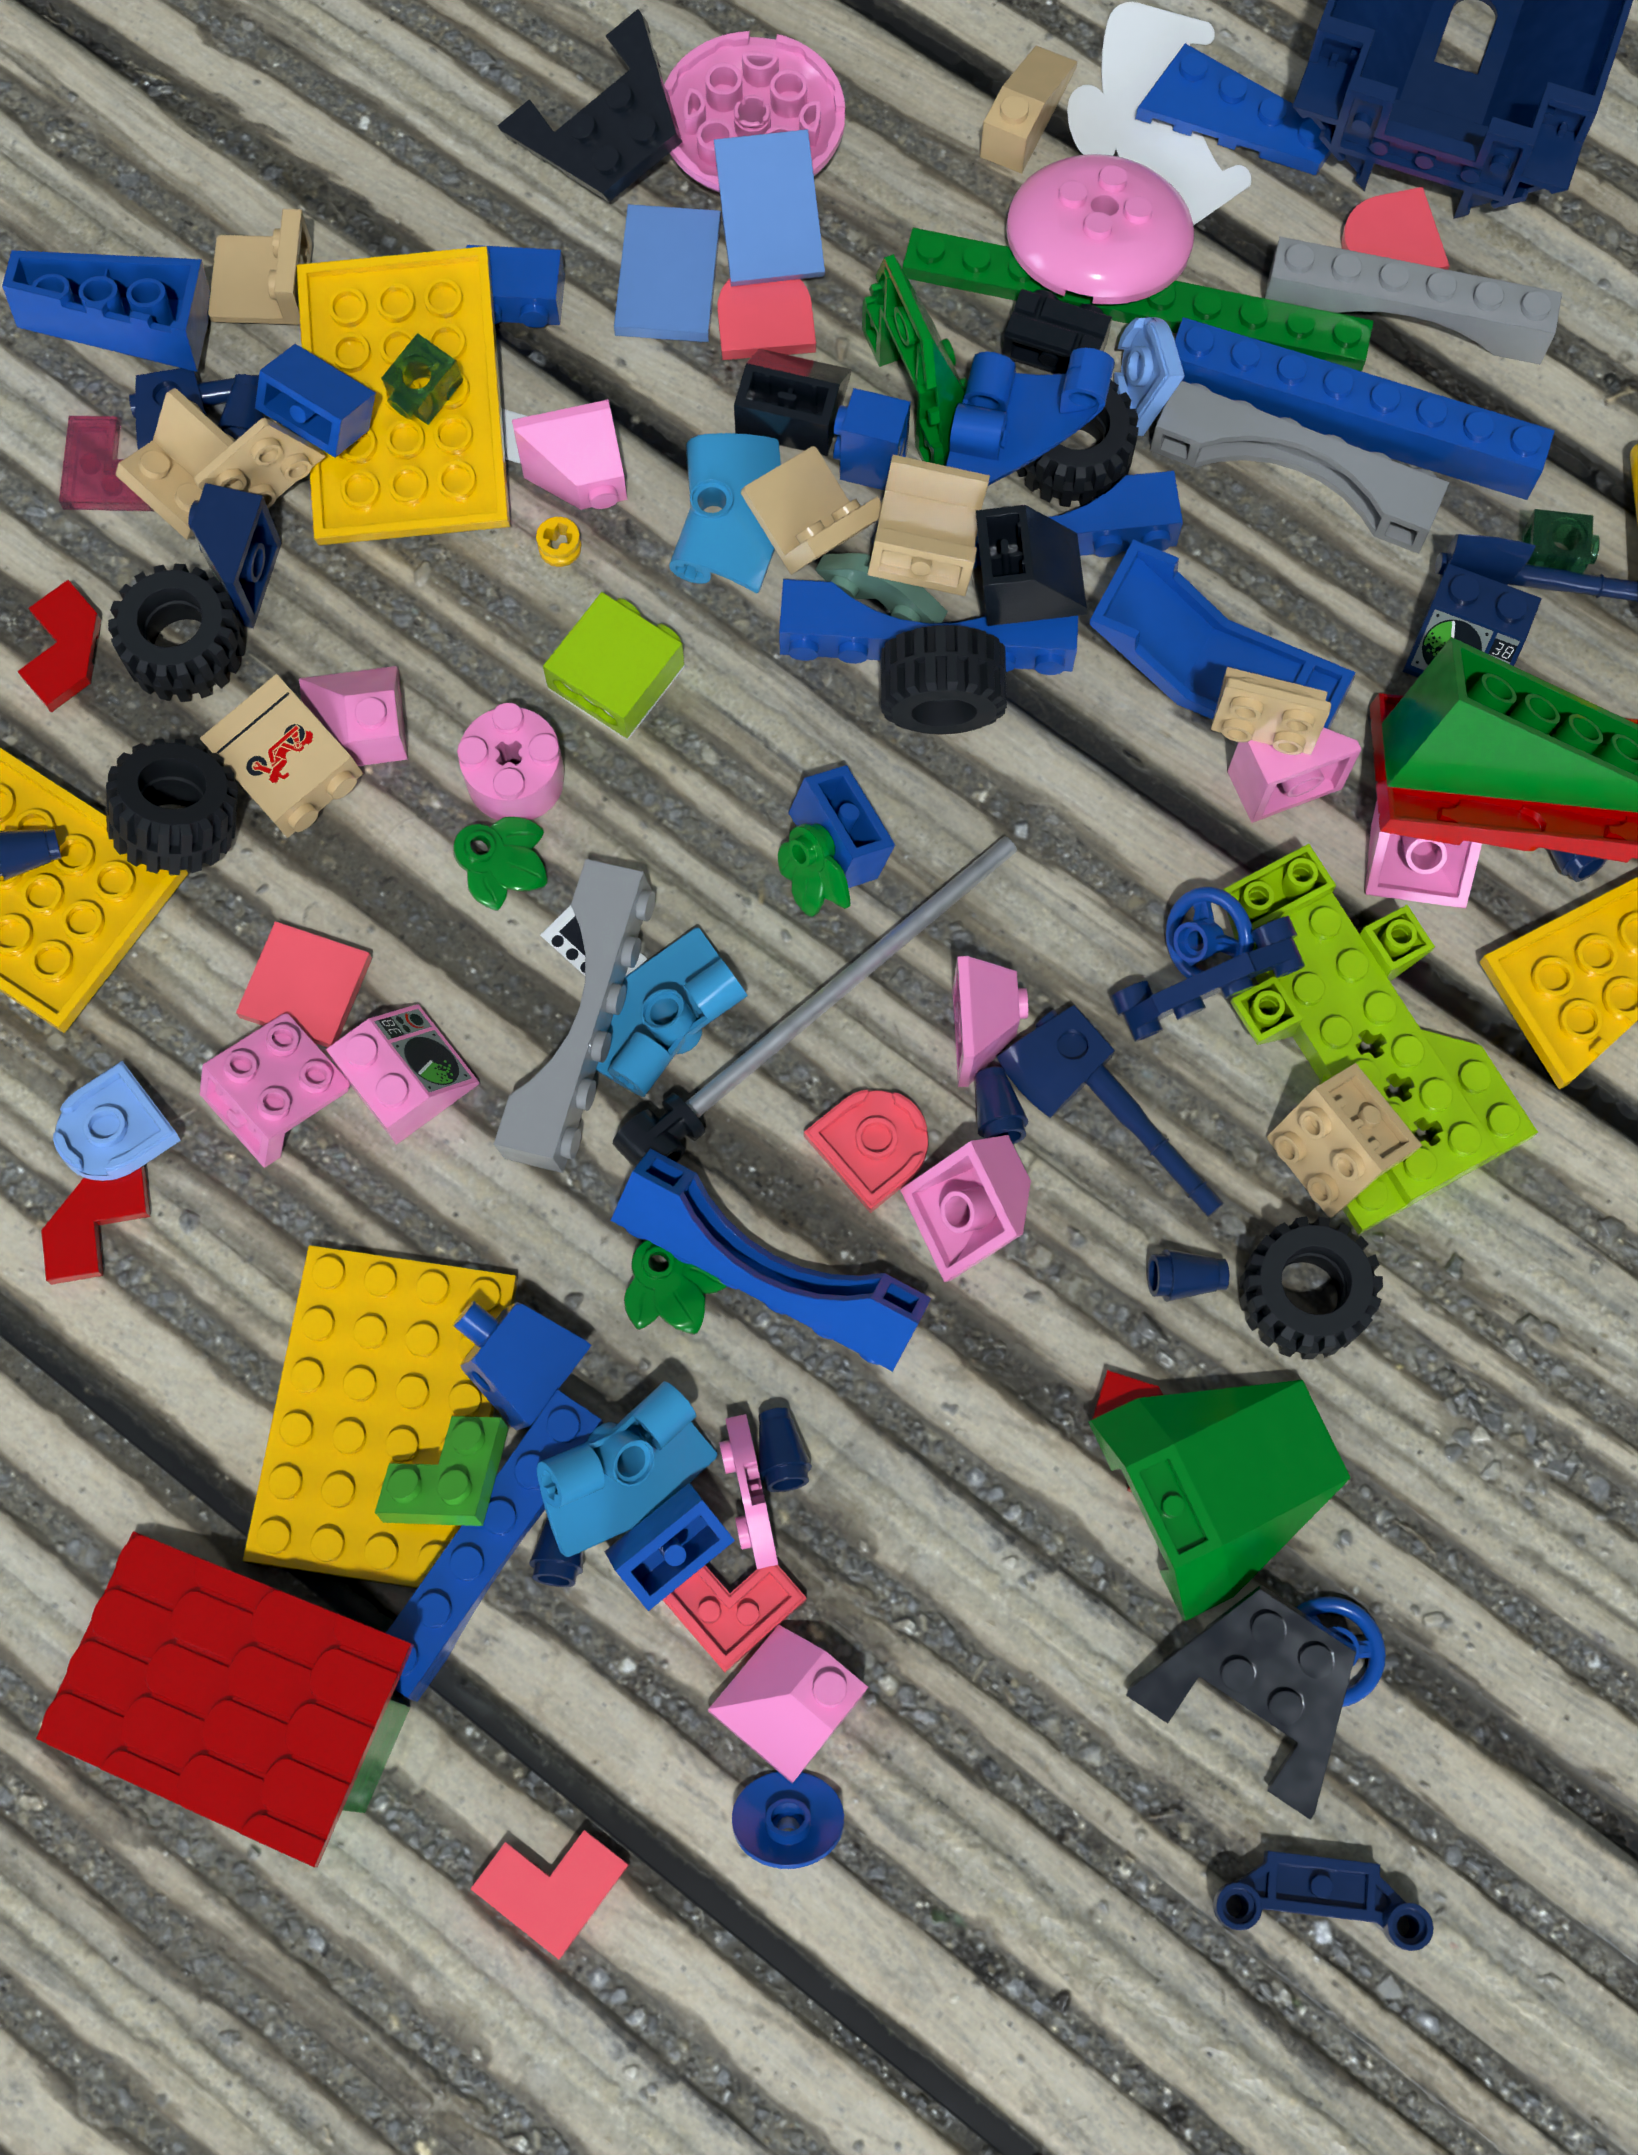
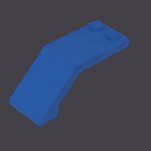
M1133 539L1090 618V625L1174 703L1212 720L1214 718L1223 678L1227 667L1327 691L1326 701L1331 703V709L1324 728L1330 729L1354 681L1356 672L1228 620L1178 572V557Z

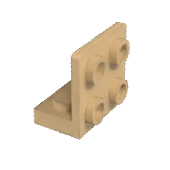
M282 209L281 228H275L273 236L219 235L216 238L208 315L212 322L300 325L296 265L310 263L312 241L302 209Z
M173 388L165 395L153 441L119 462L115 475L180 535L188 540L194 536L188 524L189 511L192 503L195 500H200L203 491L198 488L194 477L236 440L224 433L213 423L196 403L188 400L180 391Z
M262 418L198 473L194 480L198 488L202 490L205 483L262 495L267 508H269L281 494L295 482L306 477L311 469L326 456L322 449L278 422Z
M814 446L741 489V495L791 575L878 521L882 507L878 496L863 506H860L857 499L850 502L820 452Z
M1227 667L1211 730L1221 732L1226 738L1236 742H1249L1253 740L1273 745L1274 749L1284 754L1298 755L1305 753L1311 755L1330 713L1331 703L1326 701L1328 692Z
M1356 1063L1315 1087L1267 1136L1269 1143L1276 1150L1278 1156L1288 1165L1309 1192L1311 1198L1318 1203L1330 1218L1340 1213L1379 1176L1410 1157L1422 1146Z

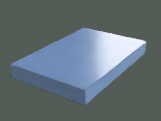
M808 129L714 139L731 287L823 277L825 275Z
M628 204L614 321L615 336L709 342L721 211Z

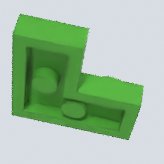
M451 1416L438 1465L389 1463L375 1514L383 1523L483 1526L509 1427L501 1417Z

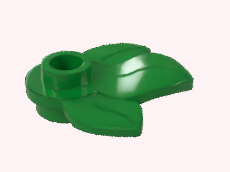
M504 817L490 827L484 824H472L466 826L457 834L453 843V855L458 865L467 871L468 890L477 902L487 908L498 911L505 901L507 889L533 891L546 886L547 875L544 865L538 855L531 850L539 843L544 834V830L528 819ZM473 841L484 842L488 848V853L484 855L474 853L470 843Z
M800 824L793 828L789 835V841L781 844L778 851V866L781 875L792 880V894L796 904L807 916L812 918L820 912L825 899L844 909L851 906L846 876L842 867L833 859L835 856L834 841L830 833L820 824Z
M647 1240L639 1245L632 1257L631 1269L634 1279L625 1292V1311L637 1330L647 1327L660 1316L673 1328L695 1335L701 1328L705 1314V1298L703 1294L716 1293L727 1286L721 1283L717 1277L692 1264H686L677 1260L672 1253ZM659 1255L664 1257L668 1263V1268L663 1272L653 1271L648 1262L652 1256Z

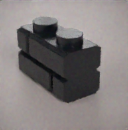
M1021 289L1005 330L1002 355L1009 357L1013 361L1054 374L1059 372L1060 374H1067L1070 356L1074 350L1085 347L1101 351L1105 350L1112 317L1105 315L1100 308L1092 304L1076 306L1060 301L1055 294L1046 290L1031 292Z

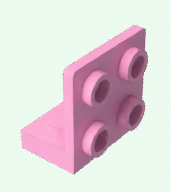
M282 1014L204 1063L202 1066L199 1095L265 1168L281 1157L285 1133L347 1093L350 1083L289 1014Z

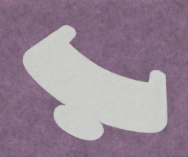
M1126 2L1114 8L1107 22L1102 49L1101 75L1103 93L1097 87L1089 84L1082 85L1072 92L1067 108L1070 132L1077 148L1083 155L1103 154L1113 156L1115 150H1117L1119 157L1138 162L1161 175L1184 199L1189 208L1194 226L1250 187L1252 181L1249 170L1242 165H1235L1222 171L1208 148L1202 133L1193 131L1192 135L1188 136L1173 131V124L1154 118L1150 124L1135 118L1138 106L1185 43L1189 46L1190 44L1208 45L1213 42L1215 32L1209 22L1138 2Z

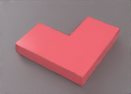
M705 1565L665 1597L663 1601L724 1673H726L807 1600V1597L779 1565L757 1569L731 1593L728 1592Z
M586 1830L581 1833L551 1875H548L516 1848L505 1842L471 1887V1890L560 1960L623 1875L629 1864Z

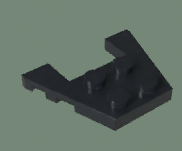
M639 9L634 11L606 35L613 48L629 67V71L556 131L552 130L530 99L497 125L508 140L525 147L535 157L562 170L566 176L608 202L612 201L682 143L670 97L664 86L659 69L661 66L657 52L653 48L650 38V28Z
M1260 1585L1207 1625L1205 1630L1165 1657L1162 1663L1145 1676L1135 1680L1128 1688L1126 1696L1168 1724L1196 1680L1201 1677L1295 1740L1296 1743L1269 1782L1267 1791L1311 1820L1315 1814L1356 1656V1647Z

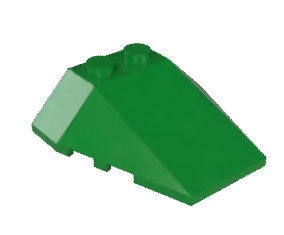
M893 254L884 257L875 275L878 283L870 286L871 296L865 297L863 300L862 330L879 367L901 359L903 360L918 393L915 447L922 461L946 466L950 452V436L958 403L963 402L968 380L965 377L959 378L954 368L956 366V359L950 341L947 338L941 340L934 322Z

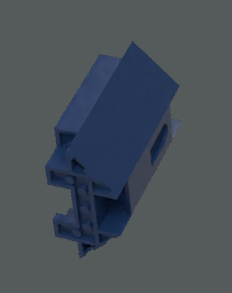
M1328 0L1292 107L1302 118L1309 117L1313 119L1321 129L1319 139L1338 161L1346 159L1357 172L1355 181L1364 192L1374 164L1463 190L1453 219L1467 216L1470 213L1471 207L1491 203V206L1495 209L1526 201L1528 193L1542 189L1549 190L1551 194L1567 191L1583 143L1597 114L1633 0H1479L1490 6L1495 14L1496 21L1478 74L1434 62L1451 11L1456 4L1464 0Z

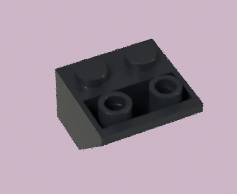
M758 349L745 365L735 399V434L771 437L777 439L781 446L803 451L814 446L821 455L828 456L834 437L839 406L843 405L851 376V369Z
M1027 505L976 510L987 626L1087 615L1078 535L1076 532Z

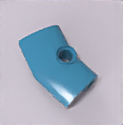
M735 433L703 434L693 437L686 444L690 510L671 558L669 568L676 576L688 582L705 584L710 581L711 575L714 573L754 593H759L775 548L741 495V489L781 465L779 442L771 437ZM711 506L722 508V510L715 513L703 511Z
M700 928L692 929L625 977L623 985L626 986L624 1006L619 1015L613 1014L608 1030L611 1033L609 1054L605 1062H598L596 1070L629 1091L645 1097L674 1056L688 1052L698 1044L702 1036L703 1027L748 996Z
M662 1382L619 1423H603L594 1429L587 1442L538 1463L537 1477L543 1503L556 1543L564 1556L571 1557L633 1529L689 1482L691 1483L717 1458V1452L691 1422L697 1417L695 1410L681 1392L669 1382Z

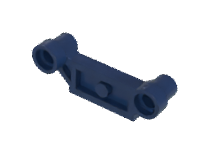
M1285 916L1253 930L1251 935L1256 944V950L1245 952L1153 994L1146 980L1111 995L1110 999L1117 1015L1124 1016L1134 1041L1137 1042L1161 1032L1163 1028L1160 1020L1173 1013L1177 1020H1181L1206 1008L1203 1002L1204 999L1222 992L1225 999H1228L1254 987L1251 978L1273 970L1276 978H1281L1305 967V963L1293 939L1298 935L1290 917Z
M1264 1851L1262 1864L1236 1882L1222 1886L1217 1891L1213 1901V1909L1218 1921L1225 1927L1233 1930H1247L1253 1927L1260 1919L1264 1909L1373 1922L1383 1931L1393 1946L1407 1951H1417L1424 1948L1430 1942L1434 1930L1433 1921L1429 1913L1420 1905L1406 1903L1380 1877V1864ZM1232 1895H1236L1242 1903V1909L1235 1917H1232L1226 1908L1227 1900ZM1404 1915L1409 1921L1410 1928L1408 1933L1402 1937L1397 1930V1922Z

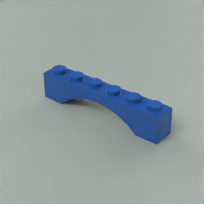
M1174 471L1126 475L1110 491L1091 503L1065 514L1049 517L1077 533L1080 556L1095 554L1103 558L1116 556L1123 551H1127L1133 539L1161 551L1177 546L1183 525ZM978 532L975 543L977 551L973 569L981 566Z
M783 579L779 629L780 655H790V657L801 661L814 660L817 657L839 658L843 662L852 664L862 663L866 660L881 661V649L885 647L887 641L896 638L898 634L927 626L957 625L986 631V634L996 636L999 642L1005 646L1006 672L1014 668L1033 669L1044 675H1057L1063 671H1073L1077 653L1078 616L987 626L986 616L958 623L929 624L902 620L875 611L850 597L833 582Z
M651 1148L632 1171L610 1220L625 1228L632 1236L650 1241L672 1253L677 1260L686 1264H692L717 1277L727 1287L739 1289L765 1303L772 1311L790 1316L812 1328L817 1335L825 1339L834 1340L859 1353L867 1362L881 1365L892 1372L931 1300L925 1294L885 1273L862 1276L829 1274L798 1266L773 1255L750 1240L725 1217L707 1193L696 1172Z
M558 1389L496 1476L483 1526L462 1525L386 1632V1634L414 1645L395 1690L408 1699L416 1702L419 1701L450 1656L460 1635L488 1589L526 1534L545 1511L537 1477L538 1463L587 1442L594 1429L603 1424L602 1419Z

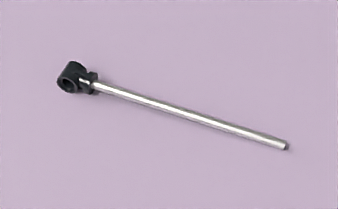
M1006 836L1000 839L689 1100L684 1102L678 1095L672 1093L662 1101L666 1112L659 1118L650 1109L644 1110L631 1118L614 1137L612 1144L634 1168L650 1148L678 1162L686 1150V1147L680 1140L687 1136L691 1140L696 1141L705 1133V1128L699 1120L700 1116L1017 852L1015 844Z

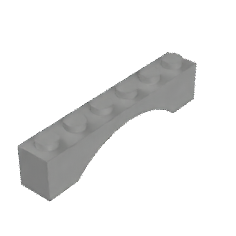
M1279 237L1264 298L1334 313L1364 311L1412 316L1455 330L1479 343L1494 356L1540 365L1556 333L1562 292Z
M1181 381L1165 404L1156 424L1150 448L1152 452L1194 468L1216 462L1246 460L1272 463L1297 470L1322 482L1341 496L1363 519L1374 537L1418 554L1427 538L1450 483L1437 478L1430 471L1410 468L1392 461L1383 453L1368 452L1347 444L1338 436L1318 433L1302 427L1293 419L1276 417L1256 409L1246 401H1234L1211 392L1201 384H1189Z
M585 859L571 903L580 926L585 949V984L580 1008L568 1036L553 1058L529 1082L508 1097L494 1141V1146L507 1160L564 1173L567 1160L574 1159L578 1152L581 1141V1130L578 1129L582 1112L583 1110L588 1111L593 1104L596 1094V1081L593 1080L598 1062H605L609 1054L611 1033L608 1030L613 1014L619 1015L623 1009L626 998V986L623 985L627 969L628 967L634 968L638 961L641 949V940L638 938L642 922L650 920L655 906V892L652 891L643 871Z

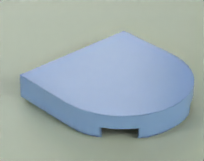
M1158 317L1135 318L1125 328L1117 348L1124 349L1121 372H1114V382L1119 385L1117 393L1122 394L1126 392L1132 400L1130 409H1136L1138 421L1136 427H1139L1138 436H1144L1185 377L1172 331L1169 325Z
M123 1061L75 1091L65 1100L60 1108L61 1114L56 1124L55 1133H53L55 1148L65 1164L76 1174L87 1179L99 1181L114 1180L129 1175L181 1141L176 1131Z

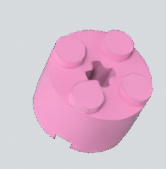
M503 703L494 710L479 716L465 731L457 749L459 764L470 798L481 812L498 821L504 817H520L532 820L542 816L554 806L563 789L564 764L557 736L544 718L533 711L520 708L514 703Z

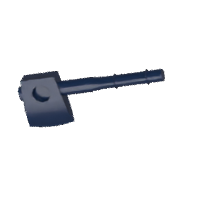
M183 368L136 375L135 394H129L132 415L136 418L138 450L153 441L167 392L176 388L188 400L196 403L208 417L205 406L226 403L234 383V378L199 383L195 371Z
M1456 534L1446 553L1441 552L1435 564V573L1439 574L1440 578L1447 564L1450 563L1505 585L1595 595L1596 598L1602 596L1638 602V581L1604 577L1603 574L1596 576L1556 568L1528 565L1526 563L1530 559L1536 545L1516 540L1484 535Z
M1075 1005L1060 1014L1052 1010L1035 1025V1030L997 1056L1007 1076L1018 1090L1049 1118L1056 1114L1087 1084L1112 1114L1150 1151V1156L1153 1155L1189 1195L1188 1199L1191 1198L1207 1217H1210L1224 1204L1209 1188L1207 1181L1204 1182L1168 1142L1169 1138L1166 1139L1160 1133L1140 1105L1104 1066L1112 1058L1115 1050Z

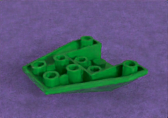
M1303 1380L1142 1397L1088 1421L1111 1471L1122 1470L1168 1566L1160 1570V1573L1183 1621H1187L1235 1597L1351 1478Z

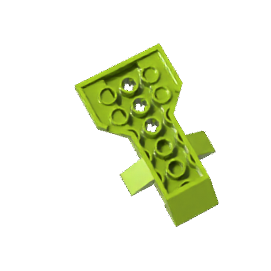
M1307 844L1222 889L1240 902L1249 916L1253 930L1276 919L1289 916L1298 935L1293 939L1305 963V967L1281 978H1276L1273 970L1256 976L1255 978L1259 984L1232 998L1230 1002L1257 1045L1293 1037L1320 1079L1318 1085L1356 1063L1413 1134L1418 1130L1417 1127L1422 1131L1427 1130L1431 1134L1432 1140L1430 1144L1426 1140L1420 1141L1422 1146L1414 1154L1379 1176L1343 1209L1359 1235L1532 1139L1538 1131L1482 1045L1420 1029L1390 981L1435 948L1408 904L1364 927L1359 934L1333 894L1336 887L1335 882L1311 845ZM1227 912L1234 937L1236 940H1239L1236 925L1232 917ZM1254 942V949H1253V950H1256L1257 947H1256V944H1255V942ZM1362 1041L1367 1045L1372 1044L1376 1048L1377 1052L1374 1054L1376 1058L1370 1052L1363 1055L1359 1053L1358 1047ZM1391 1084L1394 1088H1401L1405 1095L1401 1099L1398 1096L1389 1098L1385 1091Z

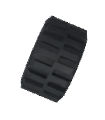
M1111 380L1105 407L1095 418L1080 429L1092 435L1099 444L1082 450L1070 449L1059 444L1017 470L1019 477L1026 476L1025 486L1031 492L1040 489L1042 491L1041 499L1049 503L1054 497L1061 499L1060 506L1070 507L1071 501H1079L1080 507L1091 503L1092 497L1099 498L1110 491L1125 475H1128L1138 437L1139 427H1136L1138 415L1136 409H1130L1132 400L1126 392L1122 394L1117 393L1118 384Z
M175 563L173 570H166L164 564L153 567L155 573L146 576L142 571L134 576L137 582L131 587L125 584L119 591L123 600L113 601L110 611L114 619L108 620V630L113 637L111 642L134 682L138 681L142 690L150 695L156 691L158 697L166 701H170L173 695H177L180 702H190L191 694L199 693L201 698L212 695L209 688L216 684L223 688L229 682L226 674L228 672L236 674L240 667L237 656H244L245 644L242 637H245L244 629L227 591H224L222 584L214 576L209 579L205 570L195 567L189 573L186 564ZM188 619L201 622L196 634L181 645L174 647L154 645L159 633L173 622Z
M935 625L916 628L898 634L896 638L887 641L885 647L881 649V711L884 717L889 722L895 723L896 726L926 734H957L990 725L1005 714V709L1007 708L1006 653L1004 644L1000 643L996 636L986 634V631L966 626Z
M164 739L152 740V745L146 746L143 743L133 746L132 754L122 753L117 758V766H111L108 772V782H106L107 833L109 839L113 840L115 850L119 855L127 854V861L137 867L140 864L147 865L148 872L158 874L160 869L169 870V875H180V870L185 869L195 873L202 871L203 863L210 866L220 860V853L227 854L231 848L232 839L235 838L238 787L237 782H234V772L231 767L223 766L224 759L217 753L207 754V747L198 743L194 746L186 745V740L175 739V743H165ZM174 804L184 806L185 808L167 809L159 806Z
M1307 1216L1295 1218L1289 1226L1284 1222L1275 1227L1269 1236L1266 1235L1244 1266L1246 1270L1240 1277L1239 1289H1243L1244 1294L1239 1301L1241 1310H1248L1250 1313V1317L1246 1322L1252 1331L1259 1328L1265 1334L1260 1341L1266 1346L1270 1347L1273 1342L1282 1346L1279 1352L1282 1355L1291 1357L1295 1352L1301 1353L1302 1359H1314L1318 1354L1322 1353L1324 1358L1333 1355L1340 1348H1345L1369 1326L1373 1321L1371 1317L1379 1310L1382 1299L1377 1297V1293L1383 1288V1276H1375L1374 1271L1380 1265L1376 1254L1369 1257L1366 1256L1363 1250L1369 1244L1362 1236L1356 1241L1347 1236L1352 1228L1342 1222L1336 1229L1329 1227L1330 1218L1320 1216L1314 1223H1309ZM1304 1262L1316 1265L1327 1272L1337 1289L1338 1299L1335 1310L1328 1314L1315 1315L1306 1313L1294 1306L1286 1296L1282 1285V1273L1286 1266Z

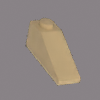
M1036 45L1004 83L983 122L980 157L1022 174L1077 68V61Z

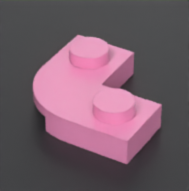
M747 1415L726 1418L730 1440L719 1442L725 1473H737L745 1515L735 1517L741 1549H753L757 1569L778 1565Z

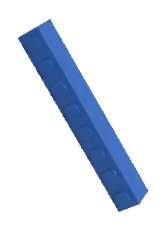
M1185 317L1182 318L1175 338V344L1185 375L1182 380L1184 382L1201 384L1211 392L1234 401H1246L1260 411L1279 418L1293 419L1302 427L1318 433L1338 436L1347 444L1369 452H1380L1391 459L1528 500L1543 471L1555 430Z

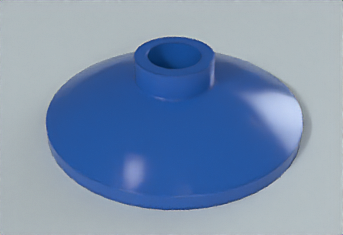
M779 1772L759 1777L747 1785L739 1794L732 1811V1829L741 1849L755 1861L779 1869H796L820 1861L838 1844L844 1828V1810L836 1792L820 1778L804 1772L797 1777L793 1784ZM792 1828V1829H794V1830H793V1831H783L782 1829Z

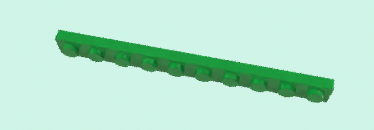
M914 227L912 228L903 263L905 275L908 279L1014 301H1017L1021 289L1031 292L1046 290L1055 294L1060 301L1076 306L1081 304L1095 305L1105 315L1111 316L1112 321L1129 324L1135 318H1161L1169 325L1172 333L1176 334L1182 318L1185 317L1359 371L1363 370L1366 362L1374 320L1176 280L1161 292L1139 301L1123 304H1093L1092 296L1067 290L1064 297L1042 286L1019 265L1008 246Z

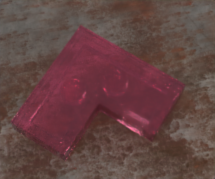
M69 416L59 502L63 510L154 511L115 475L118 463L124 460L117 459L121 428L117 417Z

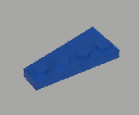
M1186 43L1138 106L1135 119L1151 124L1154 118L1173 124V131L1191 136L1192 132L1195 131L1218 138L1217 145L1235 150L1236 147L1241 146L1258 151L1259 158L1312 175H1317L1331 155L1330 150L1319 139L1321 129L1312 118H1302L1292 107L1293 103Z

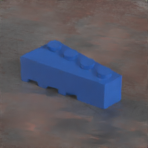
M11 250L2 287L18 328L195 372L198 371L209 320L208 309L210 300V289L202 259Z

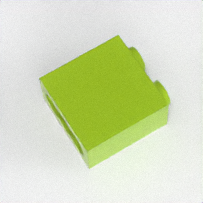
M603 592L598 595L543 665L548 690L627 741L685 667L681 639L672 629L663 624L653 625L642 618L640 612L630 602L622 598L614 600Z

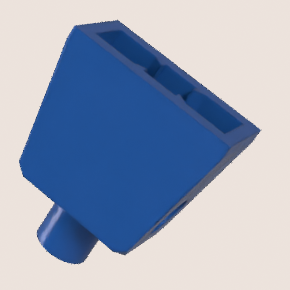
M472 1301L453 1324L458 1331L475 1344L462 1361L461 1369L516 1431L532 1425L557 1389L561 1387L592 1346L581 1337L518 1302L506 1307L495 1319L475 1301Z

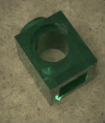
M418 333L381 377L389 394L387 402L403 417L411 419L414 415L427 425H429L464 381L456 360ZM426 377L430 379L428 384L420 389L409 388L411 383L418 378Z
M1534 509L1522 532V542L1536 545L1526 564L1583 574L1588 564H1595L1599 552V535H1593L1594 515ZM1554 542L1565 545L1568 550L1559 548Z

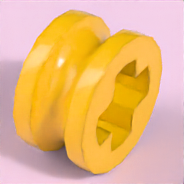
M556 516L542 522L537 529L536 540L540 557L551 566L563 567L577 560L581 553L582 545L578 527L573 521L566 517ZM560 535H565L567 543H561L558 549H553L550 540L557 541Z

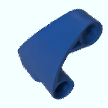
M1078 348L1071 353L1067 374L1033 375L1016 373L1015 362L1005 355L987 351L975 354L963 402L958 403L950 436V452L946 466L990 475L989 486L1047 453L1080 430L1103 410L1115 365L1114 359L1108 353L1095 348Z

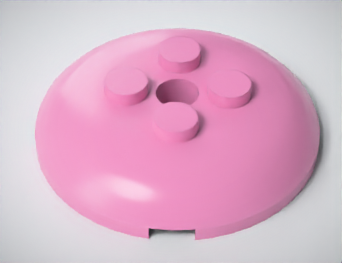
M744 31L713 38L686 54L673 68L664 84L670 97L682 143L672 150L670 154L681 169L691 178L719 192L714 139L808 129L813 175L815 176L834 155L843 135L845 101L838 78L826 61L815 51L787 36L777 34L775 40L750 37V32Z
M1078 155L1044 166L1032 174L1018 189L1010 204L1006 230L1009 246L1015 259L1025 272L1045 288L1064 297L1067 290L1092 296L1093 304L1130 303L1161 292L1171 285L1184 271L1194 242L1192 217L1180 193L1166 179L1152 169L1133 160L1112 155Z

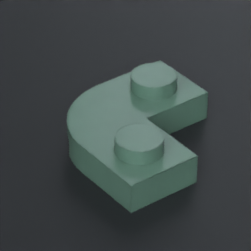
M824 554L815 569L827 582H833L853 599L879 600L891 612L890 616L898 619L929 624L942 623L948 612L923 587L868 576L871 560L868 554Z

